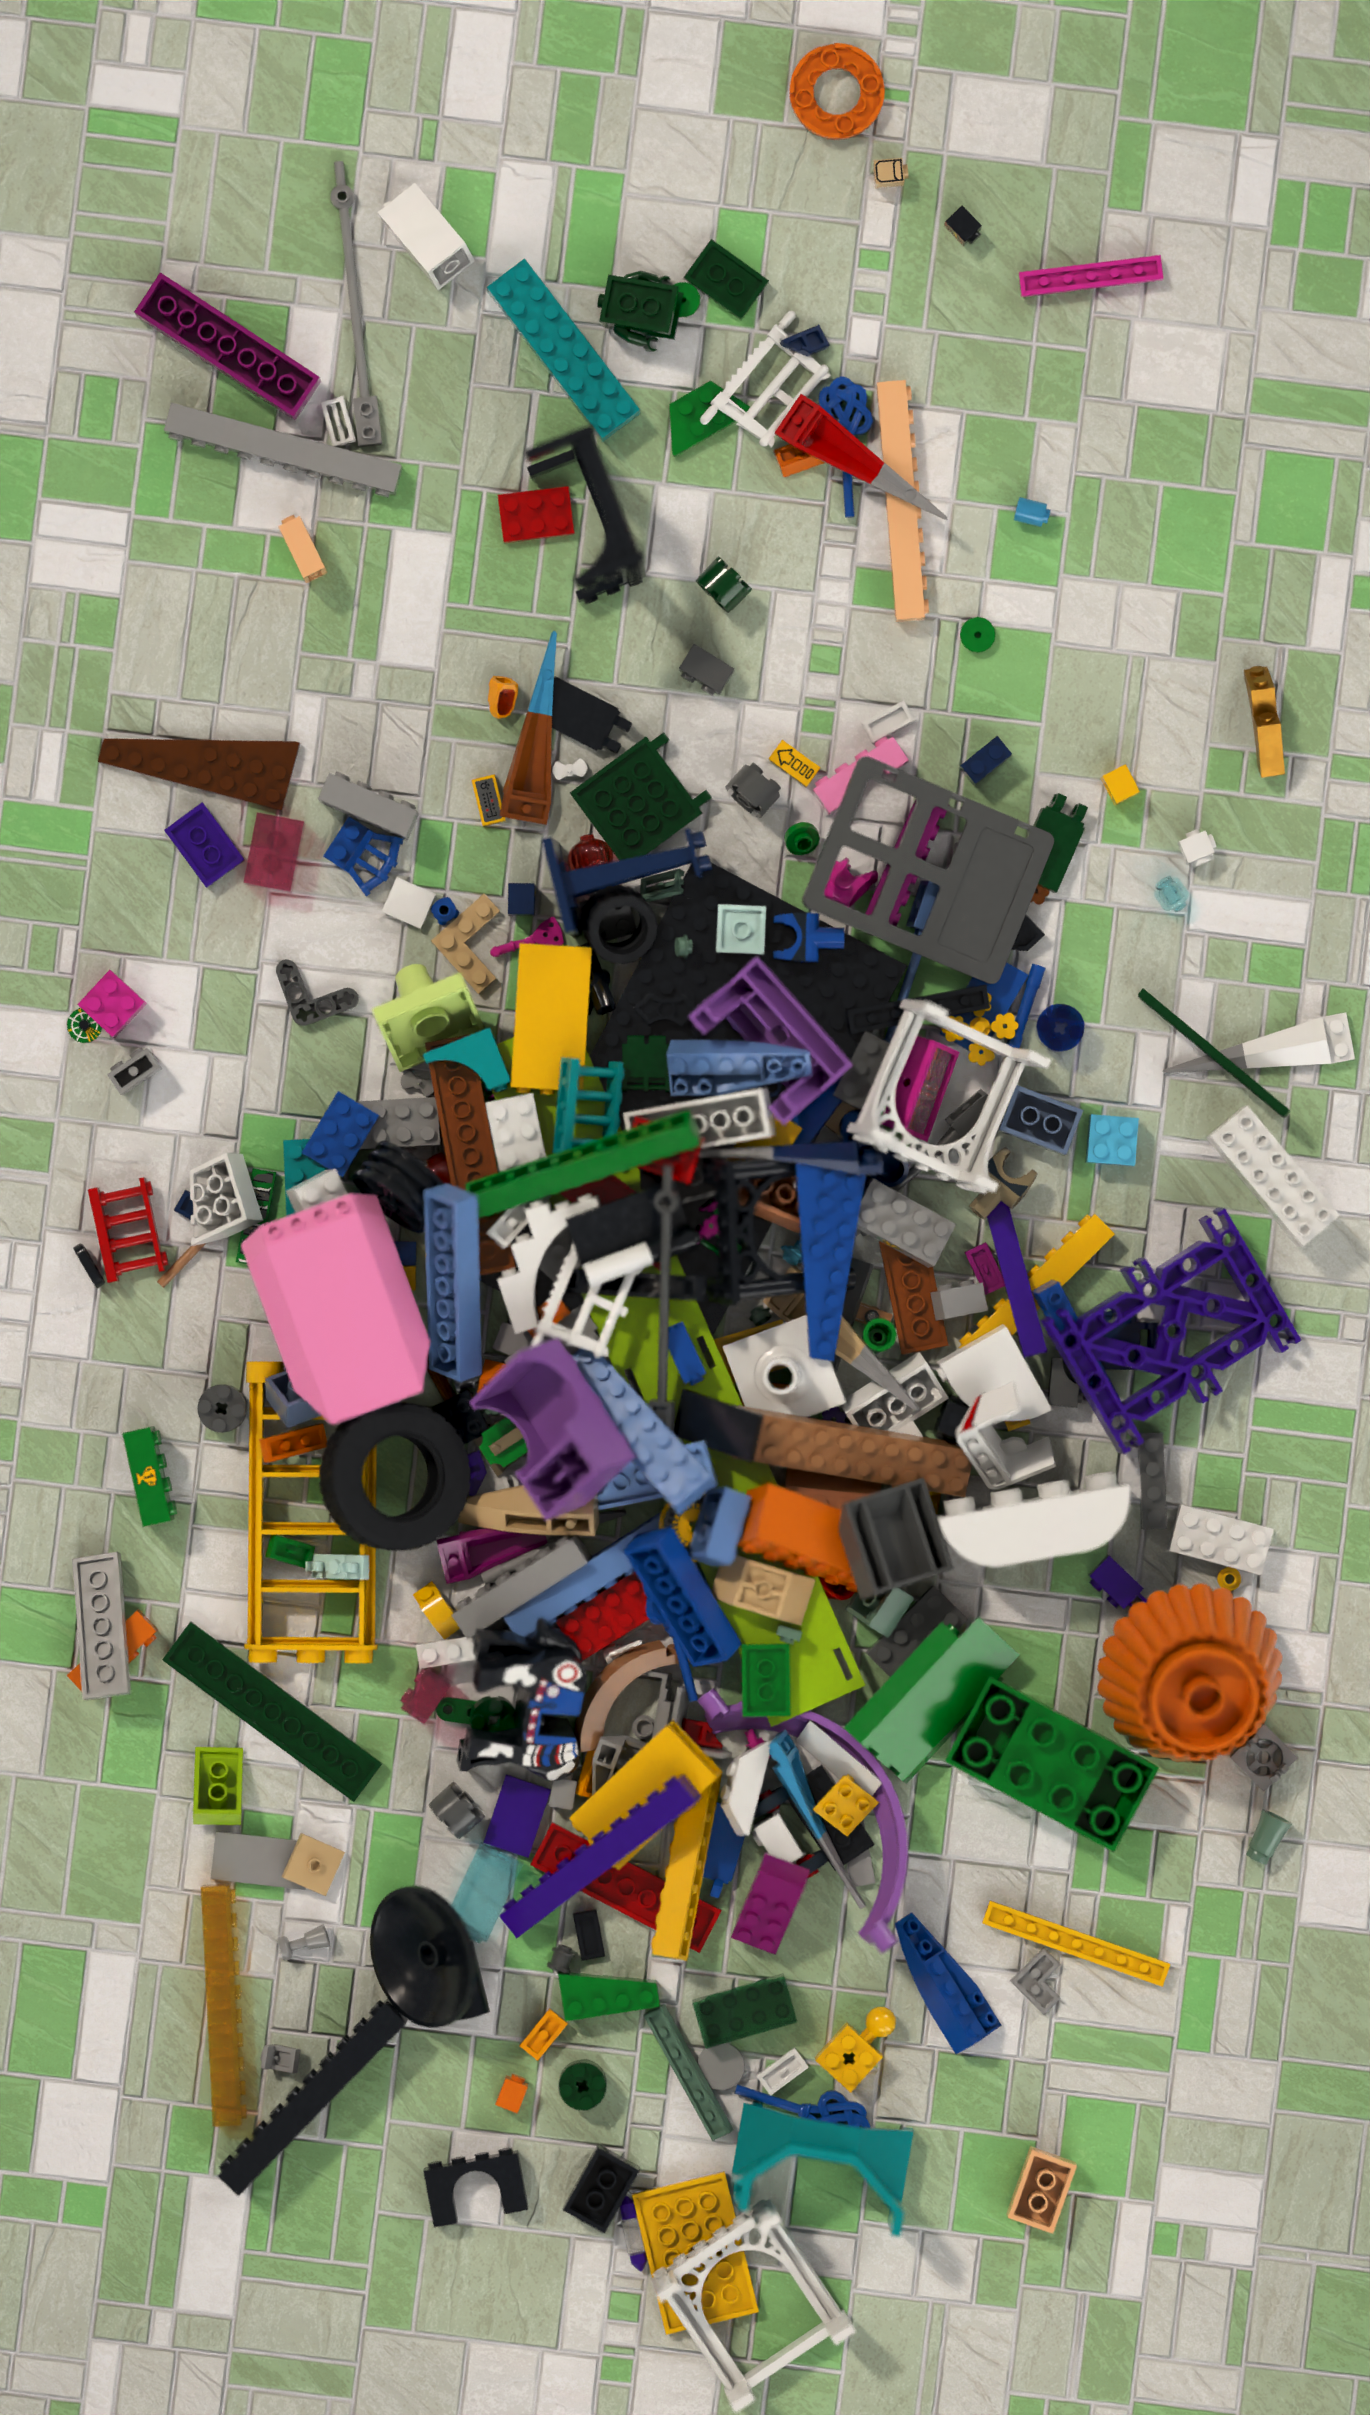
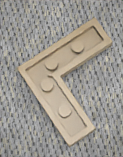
M485 894L481 895L431 940L459 973L461 972L463 978L478 994L496 979L465 944L500 912Z

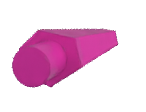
M753 1728L744 1732L749 1742L746 1747L749 1749L764 1743L762 1737L757 1738Z

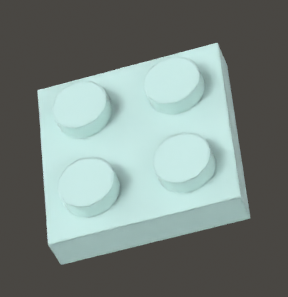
M718 904L716 953L764 955L766 906Z

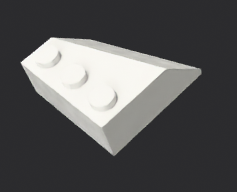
M225 1153L190 1170V1200L193 1201L191 1224H194V1237H191V1246L228 1238L263 1221L243 1154Z

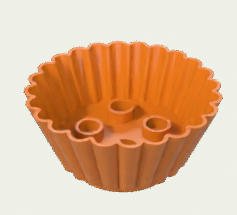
M1203 1583L1196 1584L1191 1589L1183 1584L1173 1586L1168 1594L1164 1591H1155L1149 1595L1147 1603L1137 1602L1133 1604L1128 1612L1129 1617L1120 1618L1115 1622L1113 1627L1115 1635L1108 1637L1103 1643V1652L1106 1656L1097 1665V1670L1103 1677L1098 1683L1097 1690L1100 1696L1106 1699L1103 1704L1104 1713L1106 1716L1115 1719V1731L1121 1735L1129 1736V1742L1134 1748L1147 1749L1148 1753L1154 1758H1170L1175 1762L1211 1760L1217 1757V1755L1231 1753L1234 1746H1243L1250 1736L1254 1735L1264 1724L1267 1714L1276 1704V1691L1282 1683V1674L1278 1670L1282 1663V1654L1275 1648L1277 1642L1276 1633L1272 1629L1266 1628L1265 1615L1260 1611H1251L1252 1606L1248 1599L1244 1597L1233 1599V1594L1230 1590L1217 1588L1212 1591L1207 1584Z

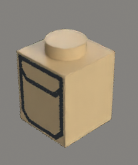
M902 158L874 160L875 188L904 186V179H908L907 164L903 165Z

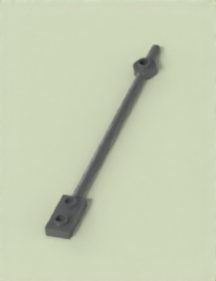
M663 1165V1188L654 1198L656 1209L662 1213L657 1399L649 1400V1408L674 1434L675 1401L667 1400L671 1215L672 1212L678 1209L680 1198L672 1190L673 1166ZM666 1197L671 1199V1204L667 1203Z

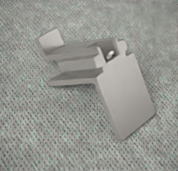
M654 1670L648 1671L647 1676L662 1678L653 1738L672 1719L682 1728L683 1718L687 1717L689 1700L685 1686L677 1687L675 1700H670L672 1688H670L671 1673ZM699 1746L707 1756L721 1759L732 1757V1752Z

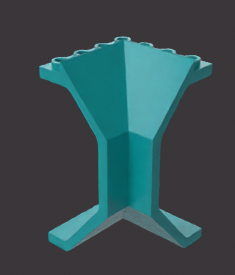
M753 2101L752 2104L743 2103L732 2169L734 2202L737 2203L738 2210L747 2211L753 2180L792 2155L850 2164L858 2170L890 2207L888 2215L891 2236L900 2237L904 2218L902 2198L914 2133L913 2128L903 2127V2130L855 2127L792 2116L765 2108L760 2102Z

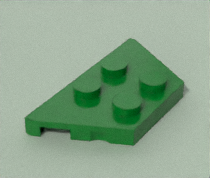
M711 380L669 404L673 457L737 422L718 409L708 424H701L700 418L712 406L710 404L711 401L724 390ZM732 395L729 398L745 412L749 410L750 406Z

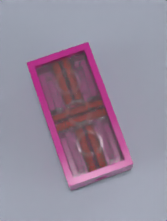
M921 1036L916 1037L898 1079L895 1090V1107L899 1120L906 1131L914 1138L928 1142L960 1052ZM888 1106L883 1114H889L890 1109ZM888 1119L883 1121L881 1125L893 1129L894 1122Z

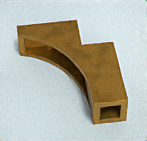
M1254 666L1244 670V679L1252 715L1258 770L1261 778L1285 774L1282 733L1276 709L1275 687L1268 668Z

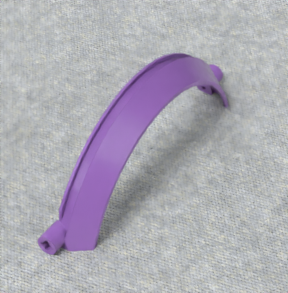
M715 1688L700 1697L698 1702L705 1710L704 1716L710 1728L713 1729V1734L752 1728L776 1732L786 1729L789 1735L798 1738L808 1722L812 1721L881 1781L882 1784L872 1797L879 1801L873 1811L879 1826L882 1842V1875L872 1911L858 1934L870 1945L874 1943L881 1954L898 1943V1940L888 1925L894 1916L906 1877L908 1859L907 1832L899 1799L879 1762L849 1732L817 1713L807 1711L771 1727L767 1717H743L742 1701L734 1705H726Z

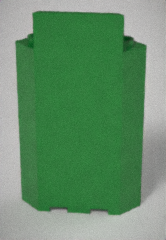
M979 1617L960 1637H958L960 1632L951 1623L946 1626L941 1622L844 1727L862 1746L868 1749L906 1784L965 1722L989 1677L1002 1682L1003 1678L1001 1675L1020 1656Z

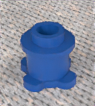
M449 897L439 899L431 906V912L440 925H446L448 921L457 918L459 915V911ZM443 906L449 908L448 913L445 915L440 913V909Z

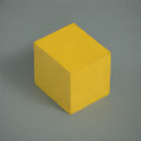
M1126 764L1100 778L1114 806L1140 792Z

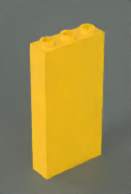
M520 943L511 1088H516V1093H530V1089H539L540 1094L554 1095V1090L558 1091L561 1057L580 1059V1065L585 1066L592 957L591 947ZM584 1076L578 1078L577 1088L579 1090L584 1089Z
M672 1719L581 1805L569 1819L572 1821L573 1827L578 1832H582L588 1838L589 1844H592V1838L601 1830L606 1833L611 1829L610 1824L621 1816L622 1819H625L630 1814L627 1812L637 1803L641 1806L646 1803V1797L656 1789L659 1792L665 1788L664 1783L674 1775L679 1778L685 1774L697 1791L701 1793L723 1771ZM661 1830L655 1833L652 1837H650L648 1840H646L644 1843H642L640 1846H638L636 1849H634L632 1852H630L628 1855H626L612 1867H616L617 1870L622 1868Z

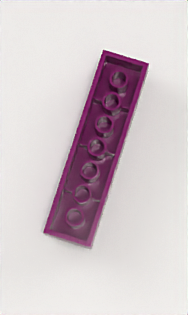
M161 272L134 311L136 317L295 421L321 383L318 375Z

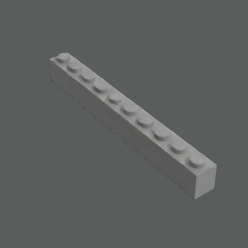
M175 403L170 405L164 427L165 433L169 434L168 438L180 442H182L183 438L192 440V445L205 448L207 444L214 446L215 451L228 454V451L238 453L237 457L251 460L252 457L261 459L260 463L268 466H274L275 463L284 465L283 469L297 473L298 469L307 471V476L320 479L322 475L329 477L330 482L343 485V482L353 484L352 488L366 491V488L376 490L375 494L383 497H389V494H396L402 472L401 464Z

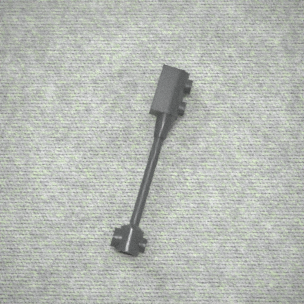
M980 1089L945 1119L950 1129L936 1145L955 1142L973 1128L988 1097L986 1092ZM936 1151L935 1157L940 1156L942 1152ZM914 1166L911 1167L906 1179L901 1184L889 1188L898 1192L922 1170ZM856 1229V1236L859 1234H861L862 1236L868 1235L860 1231L859 1229Z

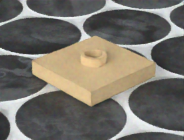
M301 1833L282 1877L326 1896L345 1852Z

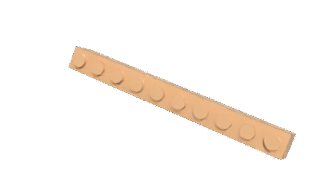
M906 380L877 382L882 461L919 492V482L914 481L913 472L917 471V458L912 457L911 448H915V434H910L909 424L914 423L913 410H908L907 401L912 400L911 386H906ZM885 492L896 622L924 620L925 614L929 613L928 599L923 597V590H927L926 575L922 576L921 566H925L924 552H920L919 543L923 542L922 528H918L917 519H921V508Z

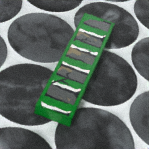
M255 1168L252 1170L251 1182L263 1221L241 1231L236 1262L247 1264L241 1244L258 1227L268 1223L277 1172Z

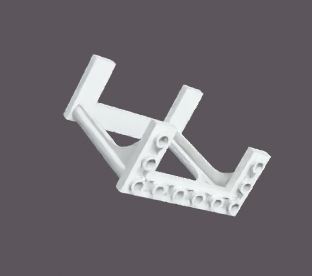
M903 999L899 1007L904 1010L859 1118L856 1123L850 1122L847 1132L854 1134V1140L874 1145L873 1148L878 1151L887 1153V1150L895 1153L894 1158L907 1163L908 1160L915 1162L914 1167L922 1171L928 1172L929 1169L935 1171V1177L948 1182L950 1178L956 1181L955 1186L961 1189L986 1194V1191L995 1192L998 1183L992 1181L989 1177L988 1159L996 1132L1024 1066L1048 1069L1051 1059L1032 1050L1013 1048L947 1017L948 1011L929 1002ZM924 1020L1004 1056L977 1122L965 1136L945 1145L926 1144L910 1135L900 1122L895 1107L896 1085ZM885 1106H888L890 1109L889 1114L881 1115V1112H885ZM893 1120L894 1127L891 1131L885 1132L879 1128L883 1121ZM897 1132L902 1134L901 1140L894 1136ZM963 1143L969 1144L968 1147L965 1149L967 1150V1153H965L964 1149L962 1148ZM917 1144H920V1150H916ZM951 1149H955L959 1154L957 1165H952L949 1161L948 1153ZM936 1151L942 1152V1159L939 1156L935 1157Z
M770 2199L759 2201L752 2207L754 2210L746 2215L745 2213L738 2215L733 2219V2224L727 2228L723 2226L713 2233V2237L708 2241L702 2240L693 2246V2251L687 2255L685 2253L680 2254L673 2260L672 2265L667 2268H659L653 2273L654 2277L651 2278L653 2288L661 2303L665 2300L668 2301L724 2385V2391L729 2404L735 2413L756 2400L751 2390L752 2387L828 2336L831 2337L835 2345H838L856 2333L847 2313L843 2308L840 2310L782 2223L778 2211ZM753 2228H758L761 2232L760 2241L756 2244H751L748 2239L749 2233ZM743 2235L744 2242L741 2245H736L735 2240L739 2241ZM767 2235L771 2238L770 2240H768L770 2243L773 2244V2246L771 2247L764 2246L767 2240ZM719 2250H721V2251H722V2255H721V2256H717V2255H716V2252H718ZM755 2250L775 2257L788 2269L822 2320V2323L743 2375L708 2324L702 2310L701 2293L706 2276L717 2262L735 2252ZM700 2263H703L705 2268L699 2272L694 2269V2267H700ZM685 2274H693L697 2276L698 2283L688 2286L682 2283L681 2278ZM684 2291H685V2292H694V2291H695V2293H696L695 2298H694L693 2300H691V2299H690V2295H689V2294L686 2295V2294L684 2293Z

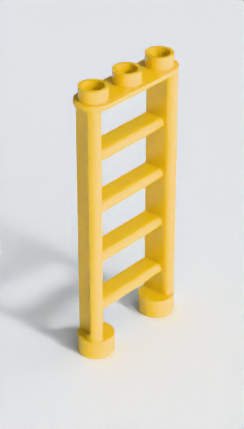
M246 1362V1383H249L248 1628L247 1643L244 1644V1649H249L248 1662H277V1650H296V1662L324 1663L325 1650H344V1663H373V1650H378V1645L375 1644L376 1548L360 1543V1555H369V1579L366 1580L263 1579V1534H346L334 1522H263L264 1477H319L320 1465H264L259 1440L264 1438V1419L281 1420L272 1407H264L265 1378L284 1372V1362ZM319 1416V1417H316V1418L311 1419V1420H325V1419H324L323 1416ZM377 1445L367 1456L362 1472L365 1494L375 1508ZM263 1592L359 1593V1637H262Z

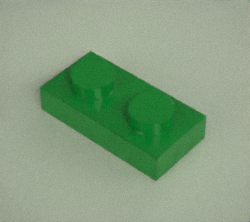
M271 1535L265 1557L305 1569V1561H312L315 1546L279 1535Z

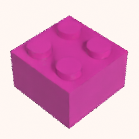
M109 970L77 1005L108 1034L116 1038L147 1003L113 971Z

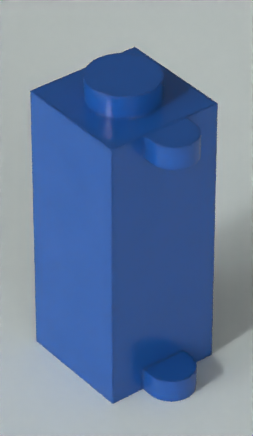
M681 1321L670 1326L668 1349L684 1384L689 1382L692 1386L703 1381L702 1375L706 1374L705 1369L683 1322Z

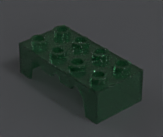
M784 1973L692 2000L705 2049L798 2022Z

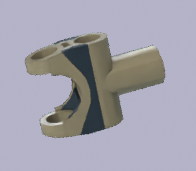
M1006 1147L988 1161L989 1177L992 1181L998 1183L996 1191H986V1194L979 1193L969 1205V1208L983 1220L989 1216L1001 1201L1010 1209H1013L1027 1194L1038 1175L1032 1169L1027 1175L1024 1174L1019 1178L1007 1176L1003 1166L1011 1151Z

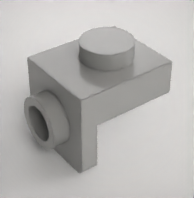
M278 2044L265 2045L261 2053V2069L297 2073L301 2049Z

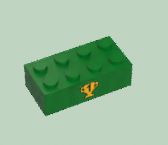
M153 1426L122 1433L142 1527L174 1520V1515L177 1514L175 1500L171 1501L169 1492L172 1491L170 1477H165L164 1473L167 1462L165 1454H160L159 1445L162 1444L160 1431H155Z

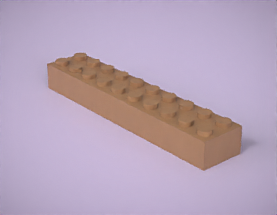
M739 1406L764 1415L754 1462L895 1486L924 1478L928 1491L965 1497L972 1463L957 1442Z

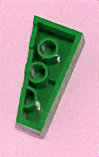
M558 1971L565 2022L660 2007L656 1980L586 1973L567 1974Z

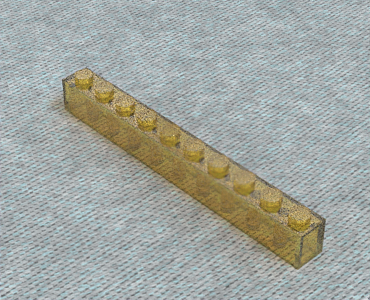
M231 1883L202 1885L201 1902L213 2127L242 2125L243 2119H247V2105L242 2104V2095H246V2082L241 2080V2071H245L244 2056L240 2057L239 2047H243L244 2040L243 2032L239 2033L238 2023H242V2009H237V1999H241V1985H236V1975H240V1963L235 1961V1951H239L238 1937H234L233 1929L238 1925L237 1913H233L232 1904L236 1903V1889H231Z

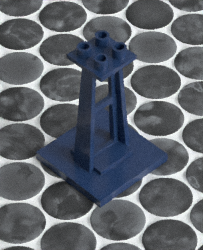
M688 828L685 829L689 845L687 847L569 871L568 864L564 862L560 843L552 837L542 839L565 933L572 937L582 935L576 911L579 908L577 897L597 892L607 886H617L691 863L694 865L696 876L699 879L704 878L703 872L713 870L708 854L699 856L697 851L698 848L707 846L704 833L702 831L693 833Z

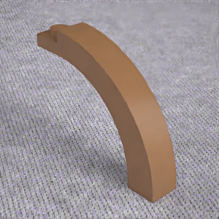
M660 1640L642 1644L614 1659L599 1673L584 1695L580 1715L576 1718L574 1735L580 1752L596 1750L600 1737L604 1733L609 1710L615 1699L627 1685L650 1670L679 1664L674 1644L668 1645L667 1648Z

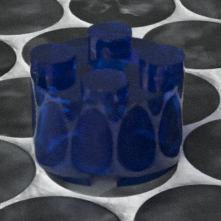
M1054 1004L1042 1011L1037 1018L1035 1033L1040 1044L1047 1050L1066 1052L1074 1048L1081 1041L1084 1034V1020L1079 1011L1074 1007L1066 1004ZM1056 1022L1065 1024L1064 1034L1054 1031Z

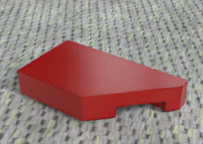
M683 1718L682 1729L697 1745L717 1749L723 1748V1745L718 1741L715 1734L712 1733L713 1729L710 1728L707 1722Z

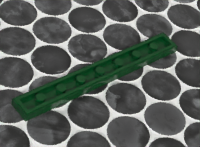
M1144 988L1138 993L1140 1000L1281 1117L1286 1118L1291 1111Z

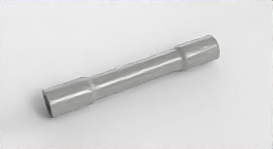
M564 1535L481 1573L485 1585L494 1583L499 1576L507 1571L510 1573L515 1572L517 1565L529 1558L530 1561L536 1559L534 1556L537 1552L549 1545L552 1549L556 1546L554 1543Z

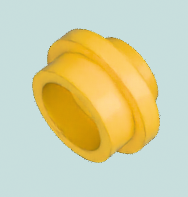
M1225 1567L1218 1573L1217 1582L1221 1588L1232 1591L1239 1587L1241 1575L1237 1569ZM1229 1574L1234 1577L1233 1582L1230 1584L1225 1581V1577Z

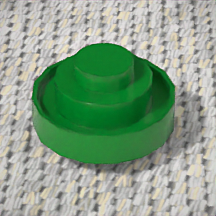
M808 822L794 824L786 831L784 836L787 849L795 855L811 853L816 849L820 841L817 828Z

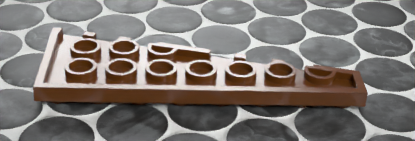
M103 739L98 762L282 811L300 743L296 741Z

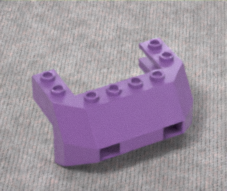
M758 956L727 985L705 1000L688 1016L694 1026L704 1035L724 1019H727L732 1028L745 1041L768 1043L810 1051L812 1074L781 1081L788 1089L768 1107L774 1117L783 1125L804 1110L854 1065L840 1046Z

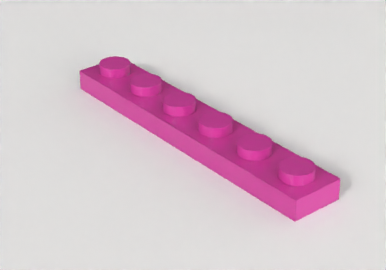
M1161 255L1018 273L1021 297L1163 280Z

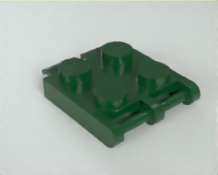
M627 1035V1044H623L622 1062L625 1071L622 1081V1092H627V1089L644 1090V1092H648V1090H665V1092H670L667 1051L670 1044H666V1036H649V1044H644V1036ZM627 1082L644 1083V1085H627ZM648 1083H665V1085H648Z

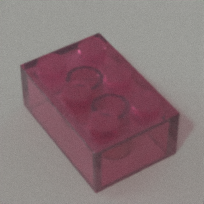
M257 812L243 883L245 885L292 893L306 823L300 820Z

